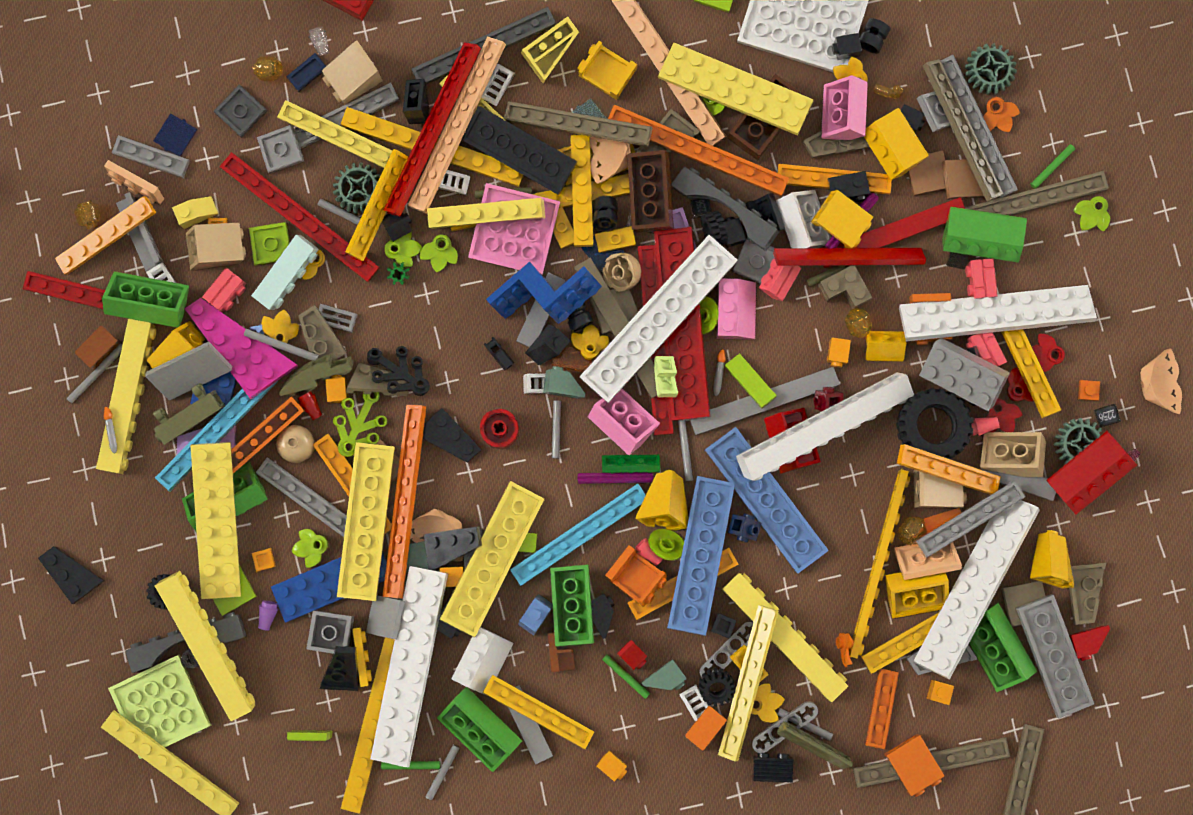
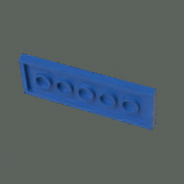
M383 551L379 583L385 581L387 561ZM342 557L271 586L285 623L343 599V597H337Z

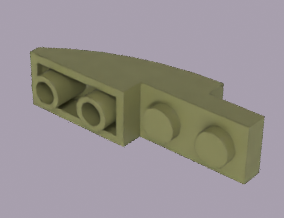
M331 354L305 364L282 384L279 392L280 396H292L302 390L311 391L318 386L320 378L325 380L335 374L345 375L349 373L353 367L352 357L333 361Z

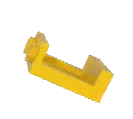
M598 41L596 45L593 44L590 47L588 58L586 60L583 59L579 64V77L617 100L636 72L637 64L633 61H626L604 47L602 42Z
M839 190L831 191L811 223L816 227H822L842 242L845 248L850 249L855 248L860 243V236L870 228L872 224L870 221L873 216Z

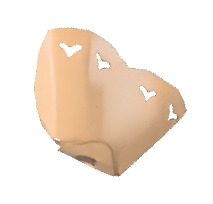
M590 136V147L594 153L591 160V172L596 183L605 181L628 167L627 154L631 153L629 143Z
M1171 348L1164 350L1141 369V385L1145 400L1180 414L1182 391L1176 382L1179 375V367ZM1167 353H1168V358L1170 359V361H1168L1167 359H1165V357L1167 356ZM1171 367H1172V370H1171V371H1172L1173 374H1171V373L1168 371V369H1170ZM1173 389L1175 390V393H1174V394L1176 395V397H1174L1173 395H1171V393L1173 392Z
M432 509L412 521L411 529L415 528V534L411 531L410 539L415 543L422 542L424 539H420V537H423L424 534L462 529V523L439 509ZM460 556L453 561H463V556Z

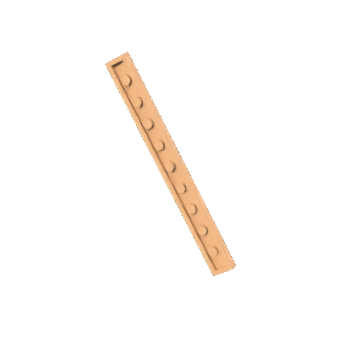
M612 0L660 72L668 56L669 49L636 0ZM666 82L697 129L701 131L700 133L707 144L715 146L727 137L700 95Z
M487 36L409 201L408 206L410 208L427 214V208L430 207L506 46L503 41Z

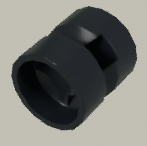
M869 18L864 28L865 32L860 36L861 48L870 53L878 54L884 44L883 40L887 38L891 28L881 20Z
M611 196L596 198L593 207V227L602 232L616 229L618 201Z
M585 303L580 308L574 310L568 317L569 321L567 324L571 332L579 331L594 322L590 313L585 311Z

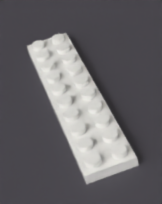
M708 235L582 373L580 378L609 403L738 260L714 238Z
M1088 285L997 294L998 297L974 299V297L951 299V301L901 304L899 306L906 341L1095 322L1097 319Z
M1020 500L988 521L914 659L916 664L947 679L951 678L1040 509L1037 506Z
M409 567L403 596L405 603L398 637L393 645L371 754L372 760L403 767L410 766L448 573Z

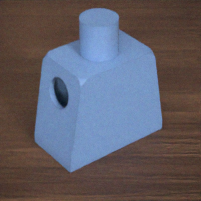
M538 594L520 619L518 625L532 635H535L552 610L553 604Z

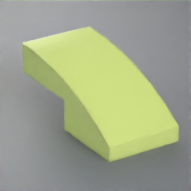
M655 356L654 372L657 396L676 397L678 390L675 381L677 370L674 357Z

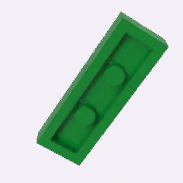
M660 454L602 455V473L660 472Z

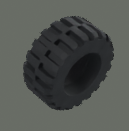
M930 388L918 392L904 403L902 410L898 414L897 418L899 419L896 423V429L899 432L897 434L898 439H901L905 445L947 459L954 458L964 450L971 440L969 438L973 434L974 429L971 428V424L974 423L973 417L969 415L971 410L969 406L966 407L963 404L965 401L962 398H957L956 394L947 392L946 389ZM938 408L949 416L952 423V432L947 440L942 443L933 444L921 437L917 428V420L924 410Z

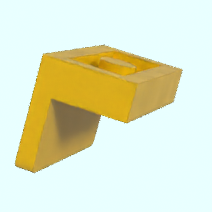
M866 331L867 348L865 358L867 361H904L906 349L904 332Z

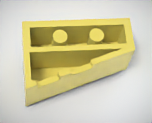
M566 17L521 51V54L542 83L548 78L579 33L569 17Z

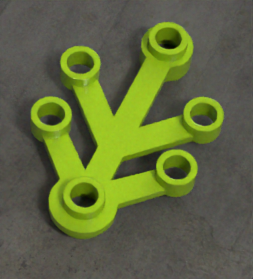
M363 392L364 404L357 418L353 410L354 401L351 398L342 400L341 406L345 409L351 428L349 435H347L344 427L346 418L342 415L334 417L333 424L337 427L341 439L338 443V451L342 456L350 457L354 455L356 442L376 444L379 441L377 433H369L366 437L356 440L358 433L374 427H384L387 424V418L382 415L364 423L372 404L379 400V392H373L375 394L374 399L370 398V394H364ZM347 400L350 401V407L345 405ZM338 418L342 419L341 425L337 423ZM379 418L383 419L381 425L378 423ZM371 435L375 436L374 442L370 440ZM346 444L351 446L349 451L345 448Z

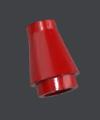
M311 391L297 398L300 402L298 404L312 420L323 415L316 396Z

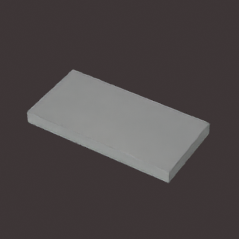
M208 341L147 371L145 377L168 400H171L190 391L191 388L199 383L203 385L232 371V365Z

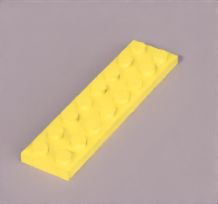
M673 43L658 75V78L797 136L813 103V99L676 43Z
M231 442L191 444L201 599L241 597Z
M356 442L337 597L370 601L377 600L395 447Z
M512 481L509 482L481 537L482 546L473 552L439 620L472 637L476 636L544 498Z

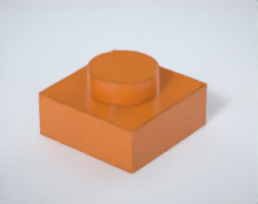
M1080 380L1078 400L1099 401L1100 381Z

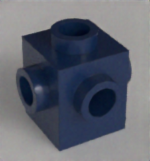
M744 513L743 516L733 514L727 533L736 535L737 540L748 543V540L757 541L762 523L755 521V516Z

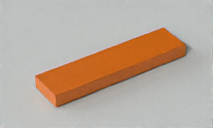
M879 669L865 742L866 746L885 749L899 672Z

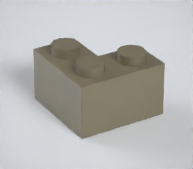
M855 265L847 267L820 281L818 284L826 302L844 293L852 310L872 299Z

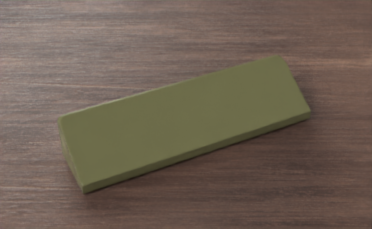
M786 721L782 722L777 731L778 735L840 769L849 768L853 765L850 757Z

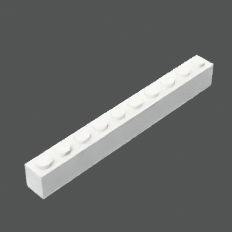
M897 372L737 455L736 458L743 476L753 481L759 480L764 474L778 470L779 466L795 461L796 457L809 454L813 448L826 445L830 439L841 437L849 429H856L861 426V423L875 419L876 415L892 410V407L897 404L907 402L908 398L914 396L908 376Z

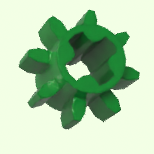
M393 262L394 267L387 268L391 272L387 279L392 278L394 280L393 285L396 282H400L403 285V279L410 278L406 274L410 268L405 269L403 267L404 262L401 265ZM396 269H398L399 272H403L401 277H399L398 275H394Z

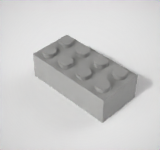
M940 338L935 341L919 376L989 411L995 405L1010 372Z

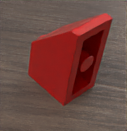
M1102 625L1069 635L1078 659L1080 658L1081 661L1092 658L1093 654L1098 653L1110 630L1109 625Z
M631 639L617 652L633 670L636 667L640 669L647 662L645 660L647 655Z

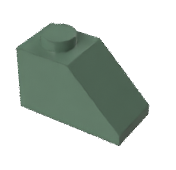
M556 366L546 370L543 393L577 399L585 398V392L570 372L563 371L564 368Z
M672 659L641 683L646 687L666 690L675 688L677 691L685 685L684 680L687 678Z

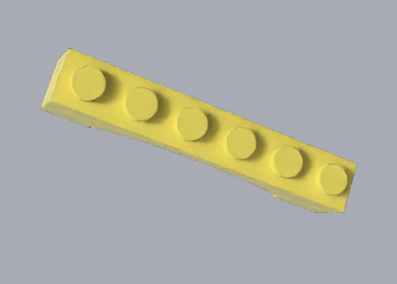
M533 198L427 208L429 228L437 229L479 223L544 219V199Z

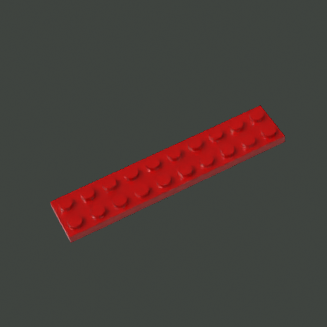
M692 227L654 231L659 289L694 252ZM699 303L664 342L665 356L674 357L677 370L675 381L678 395L676 397H669L671 421L710 417Z

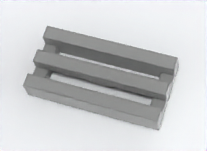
M320 304L319 311L323 317L350 324L349 327L327 321L330 327L353 333V327L357 318L356 313ZM324 309L331 312L346 315L352 318L351 320H348L322 312Z

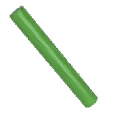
M1070 144L1030 185L1036 189L1075 150V147Z
M608 654L602 659L644 699L650 695L640 683Z
M410 761L409 767L381 762V770L440 769V761Z

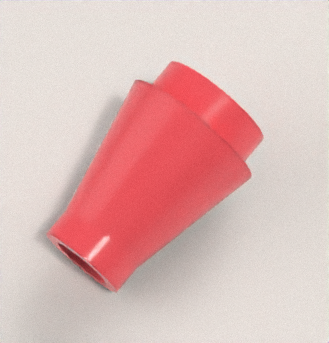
M997 417L974 418V423L971 424V428H974L973 436L978 435V437L1000 428Z
M647 538L641 540L635 547L638 551L637 554L651 562L654 566H657L663 560V558H660L651 550Z

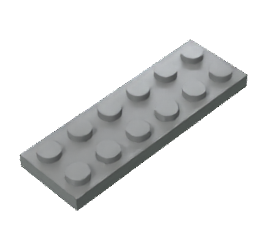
M1050 594L1016 608L1056 717L1062 718L1094 705L1054 595Z

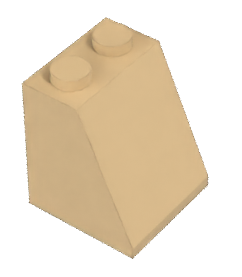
M357 40L322 70L324 74L323 81L328 88L332 86L335 90L332 94L338 103L342 101L344 105L354 101L382 82L377 68Z
M239 223L193 225L186 232L190 270L240 264L246 257L245 247H242L241 240L243 239V229L240 228Z
M913 470L914 508L964 507L967 495L966 492H963L962 485Z

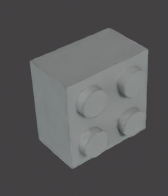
M313 611L307 650L333 654L336 646L350 647L354 616Z

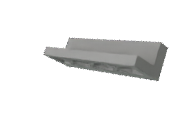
M130 192L124 194L126 199L116 203L120 212L137 201ZM146 221L129 232L146 272L158 264L164 263Z

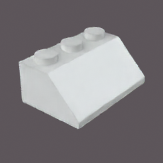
M815 190L792 192L776 200L791 248H821L825 246L831 238V234L822 227H816L811 223L821 207Z
M480 627L476 636L471 638L452 680L482 693L492 675L498 676L513 642Z

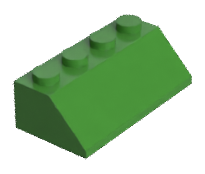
M950 207L942 238L943 251L1019 263L1024 246L1027 218Z
M114 271L102 297L103 311L107 315L178 328L185 314L189 285Z
M250 462L241 466L233 473L236 516L268 500L265 490ZM193 492L182 498L188 522L196 531Z
M589 565L550 568L555 646L565 647L593 644Z
M999 603L988 607L969 644L996 692L1026 681L1037 670Z
M467 687L437 717L492 772L522 742Z

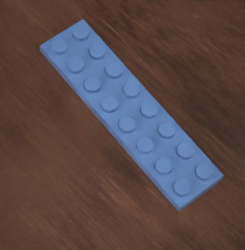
M735 427L706 448L705 451L727 481L735 483L734 490L753 516H755L756 520L762 523V528L798 574L829 550L770 472L764 474L761 479L756 481L743 476L736 456L751 449V446Z
M697 476L668 629L706 636L735 483Z

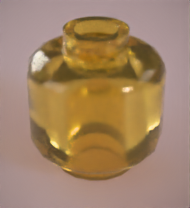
M264 56L257 59L253 65V72L260 81H276L283 73V66L276 57Z
M91 200L77 204V208L74 210L78 225L81 227L86 226L87 229L97 227V223L102 220L98 205L92 203Z
M855 308L850 310L849 314L845 317L846 327L852 336L857 338L865 337L872 329V322L866 310Z
M918 516L907 517L898 529L899 539L907 545H916V541L927 532L924 520Z

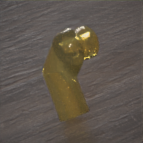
M876 84L874 88V93L895 99L901 97L903 92L902 87L898 85L893 86V89Z

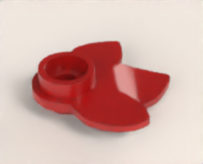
M1038 334V345L1032 346V349L1043 372H1046L1053 365L1060 364L1064 360L1065 352L1060 346L1056 345L1053 337L1047 334ZM1052 352H1056L1058 354L1057 359H1054L1052 357Z
M1017 367L1013 368L1007 378L1010 385L1007 389L1009 399L1012 401L1026 400L1032 402L1033 398Z
M997 399L986 418L997 417L1000 430L1014 432V419L1022 416L1020 408L1015 404H1007L1004 400ZM995 405H1001L1002 410L996 412L994 410Z

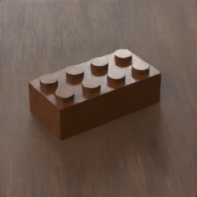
M776 74L770 80L774 84L803 95ZM743 114L729 132L728 139L758 161L782 129Z
M666 150L627 154L632 230L638 233L674 229L669 153Z

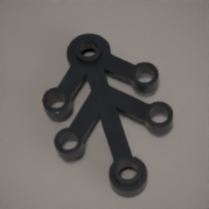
M399 346L396 349V356L399 358L400 367L383 357L382 352L378 348H372L368 351L367 361L369 364H381L393 372L383 373L380 370H376L372 373V381L374 383L390 381L387 384V391L389 393L395 394L397 392L412 391L417 396H423L429 391L430 384L422 375L423 359L421 357L415 356L411 360L415 378L408 373L406 359L408 349L406 347ZM398 380H404V381H406L407 383H406V384H399L397 381H398Z

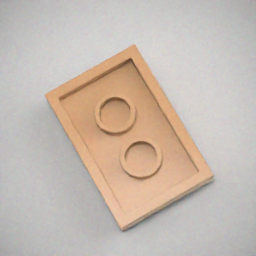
M109 160L104 165L108 172L107 175L112 178L111 181L115 184L127 186V189L135 195L140 193L146 196L151 204L156 202L161 205L164 197L158 187Z
M953 542L927 558L917 543L894 548L904 580L962 569V564Z

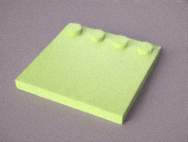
M180 655L172 657L108 688L119 714L163 747H167L211 726Z

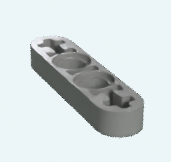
M753 622L742 624L730 639L701 666L699 671L701 677L705 673L703 669L705 667L709 669L712 666L711 660L723 670L732 661L730 656L737 651L730 647L731 640H740L741 647L748 645L750 634L745 637L748 640L746 643L737 634L740 632L743 635L746 632L745 626L751 627ZM719 653L727 655L726 663L720 664L717 662L716 657Z
M811 701L802 703L757 734L752 741L753 749L758 753H764L785 738L782 736L779 738L773 737L771 731L775 727H780L783 721L787 722L791 716L798 718L799 723L795 726L798 729L806 725L818 714L816 704ZM806 706H808L809 708L814 707V709L812 710V715L807 713L803 716V718L806 719L804 721H802L800 715L796 713L798 711H800L801 714L806 711ZM766 733H768L770 739L774 741L772 743H770L769 740L764 743V748H762L761 746H756L758 744V739L763 741L767 738V736L765 735Z

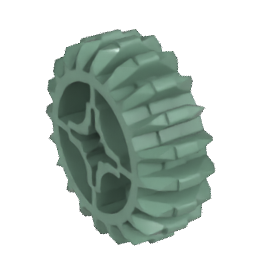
M994 43L990 48L988 44H984L983 48L979 46L976 51L971 52V57L967 58L969 64L965 65V69L969 70L965 73V76H971L968 83H975L973 89L978 86L980 87L979 93H982L985 89L986 94L989 95L991 90L994 94H997L998 89L1003 92L1005 87L1011 85L1010 81H1014L1015 77L1013 74L1017 70L1013 68L1016 66V62H1011L1014 56L1007 55L1009 49L1003 52V46L1000 45L996 49ZM985 57L984 65L977 69V61ZM994 57L999 59L1001 62L995 61ZM1005 70L1004 78L997 82V73ZM980 76L986 77L988 81L982 79Z
M360 162L357 168L356 164L352 163V169H349L346 165V172L344 173L342 170H339L341 177L335 176V180L339 183H333V187L336 188L333 194L337 196L335 200L341 202L340 206L342 208L346 207L348 212L353 208L354 213L357 214L359 209L362 213L364 212L371 198V195L366 191L369 185L368 182L372 179L374 191L381 175H375L377 173L375 168L370 171L371 166L369 164L364 168L363 163ZM354 175H366L358 180L352 178ZM348 182L351 188L345 197L344 186ZM353 183H354L356 186H359V187L361 186L363 192H362V191H359V190H356V189H355V186L353 185ZM357 197H363L366 199L361 202L351 201L352 199L355 200Z
M1078 418L1077 422L1072 419L1070 424L1064 423V428L1058 429L1062 435H1055V438L1060 440L1054 443V446L1060 447L1055 453H1062L1059 460L1066 459L1064 465L1074 458L1068 451V448L1074 449L1076 455H1078L1100 437L1099 433L1103 429H1095L1097 423L1094 422L1090 425V419H1086L1084 423L1082 418ZM1077 429L1075 439L1067 441L1070 432ZM1084 430L1089 432L1094 440H1089ZM1081 441V442H1083L1084 444H1088V445H1085V446H1083V447L1080 448V446H1078L1077 444H1074V443H1077V442Z

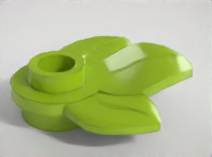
M1096 196L1090 201L1083 200L1075 206L1073 211L1081 215V230H1089L1097 226L1101 231H1105L1109 226L1108 202L1104 197ZM1097 202L1102 204L1101 209L1095 208Z
M411 232L394 242L392 240L387 242L384 248L386 256L390 259H395L398 265L404 262L403 267H412L413 261L411 257L416 256L422 250V246L418 242L411 240ZM391 247H396L397 251L393 252Z
M438 235L433 239V242L423 246L420 252V259L431 260V265L435 272H440L445 268L447 262L451 264L457 263L458 253L451 246V240L448 236ZM441 241L445 242L443 248L439 247Z
M303 529L299 531L301 540L293 546L292 553L297 557H305V565L307 568H310L321 561L322 553L328 548V541L324 536L316 535L311 529ZM317 541L320 543L319 548L316 547Z

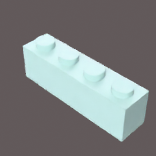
M295 235L251 296L269 310L278 309L284 302V296L294 289L295 281L305 274L306 266L316 259L318 255L316 253L319 249L302 235Z

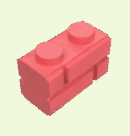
M774 258L771 261L769 271L761 279L759 289L771 298L783 301L799 274L801 267L777 266Z
M994 259L970 261L968 266L965 267L966 277L970 279V285L967 286L968 296L974 297V299L998 297Z
M225 268L202 298L222 313L229 311L234 304L232 301L235 297H239L244 293L246 283L228 268Z
M993 332L975 334L967 339V348L977 346L980 358L998 367L1007 362Z

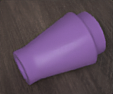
M263 600L262 604L259 605V629L270 630V626L278 611L277 603Z

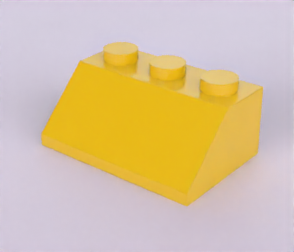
M899 108L873 122L866 128L865 136H863L891 180L903 176L929 156Z
M901 572L885 575L886 591L892 618L941 610L949 596V581L945 572L904 580Z

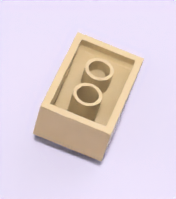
M988 432L983 437L980 468L1020 477H1043L1046 440L1042 432Z

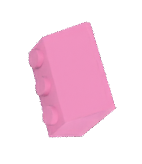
M851 75L824 85L821 138L853 140L865 136L866 81Z
M722 278L718 282L717 305L719 315L717 339H755L756 282Z
M623 389L609 403L603 398L594 404L588 415V418L629 456L660 425L652 415Z

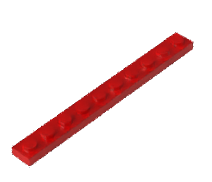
M463 43L383 209L386 213L400 217L405 209V205L478 57L481 48L477 44Z
M232 152L220 165L222 170L366 282H369L380 269L379 266L367 257H365L364 261H361L346 253L345 251L349 245L347 241Z
M655 245L638 246V258L642 271L640 280L643 306L659 290ZM664 343L650 357L653 364L655 356H665ZM655 396L651 399L652 416L660 425L655 429L654 436L674 434L669 397Z

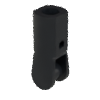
M492 337V340L487 344L484 343V346L503 370L506 371L515 362L497 340ZM498 346L500 350L494 354L492 349Z

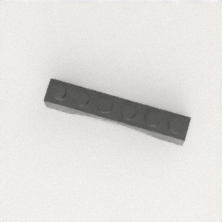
M684 166L671 186L688 199H708L719 202L731 209L743 222L749 240L764 251H767L779 234V231L776 229L777 225L769 219L765 221L760 218L762 215L756 210L752 209L750 211L745 208L746 204L740 199L733 200L730 198L731 194L723 188L717 189L714 187L715 183L710 179L705 178L704 180L699 177L700 173L694 168L688 169Z
M232 612L223 615L224 619L216 621V618L208 620L210 625L216 629L217 638L221 642L230 643L247 637L241 615H235ZM179 630L167 633L168 637L161 639L160 636L150 638V643L142 645V642L130 645L131 649L125 650L131 672H139L154 667L169 649L185 641Z

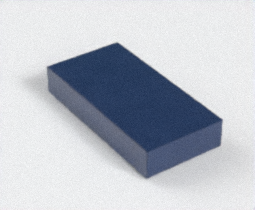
M314 53L286 77L297 91L300 92L323 73L322 70L326 65Z

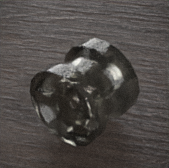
M186 650L181 657L182 664L189 669L199 667L191 650Z

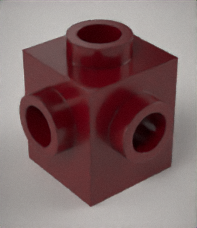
M823 387V390H815L813 403L816 410L824 411L843 401V393L834 390V387Z

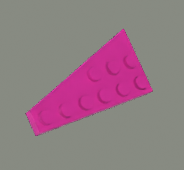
M199 298L185 308L205 338L232 365V371L230 372L250 400L298 367L296 363L270 345L243 336L245 328L203 299Z

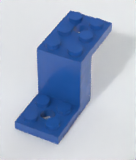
M529 261L486 300L506 319L533 295L541 307L559 324L566 320L574 310L580 308L588 298L595 295L602 286L584 266L555 291L546 278Z

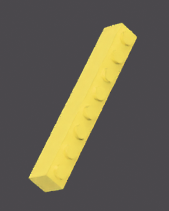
M128 319L109 406L112 412L117 452L114 454L110 449L105 424L96 466L98 470L124 474V471L128 468L129 460L127 455L133 445L131 436L136 430L137 423L135 418L136 414H139L141 407L139 399L143 395L145 388L143 380L149 369L146 360L152 354L151 343L156 337L155 325L152 323Z
M178 571L160 580L155 587L230 721H233L251 712L255 707V699L246 690L244 679L237 674L236 665L227 656L225 645L218 640L217 631L208 622V615L198 604L197 595L189 588L187 577L182 575L181 571Z
M738 573L722 590L753 623L758 605L779 610L772 601L768 603L764 599L766 595L758 587L756 589L753 588L750 584L752 580L745 573L743 575ZM778 613L771 641L830 702H833L848 687L845 683L847 679L840 672L836 674L832 669L834 665L827 658L822 659L818 655L820 651L813 644L809 646L805 641L806 636L799 629L795 631L791 627L793 623L785 615L781 617Z

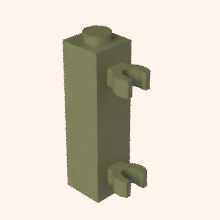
M199 383L191 388L199 400L173 417L169 418L163 407L155 411L153 414L161 423L154 428L157 440L165 445L225 407V404L215 390L206 394L204 387Z

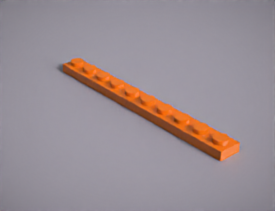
M617 105L613 106L608 117L611 120L650 126L653 128L650 142L782 197L789 178Z
M406 405L383 597L403 599L426 406Z

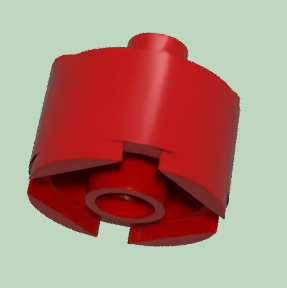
M495 409L483 416L480 422V434L489 446L496 449H506L517 440L519 424L511 412L505 409ZM502 424L504 431L497 433L495 427H499Z

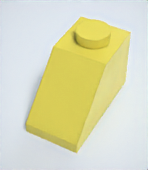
M211 196L188 200L172 207L179 225L184 229L219 214Z

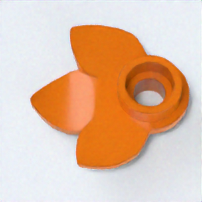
M994 97L988 101L987 112L983 118L990 131L997 126L998 129L1004 132H1010L1013 125L1012 117L1019 115L1020 111L1014 103L1004 102L1003 99ZM999 104L1000 108L998 110H994L993 105Z
M839 633V636L836 638V646L841 651L842 663L846 668L847 665L853 664L849 656V650L853 647L854 641L849 633Z

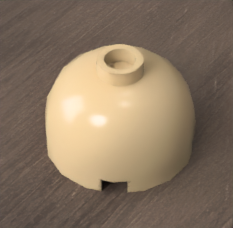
M618 253L606 259V265L603 267L602 272L607 286L613 287L615 291L620 292L629 290L637 285L642 271L641 265L635 257L627 253Z
M291 425L279 433L276 441L277 451L286 461L301 463L312 456L315 450L313 446L315 439L307 428L301 425Z

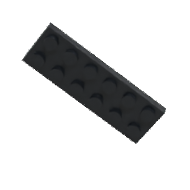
M478 106L461 139L560 195L578 162L481 106Z

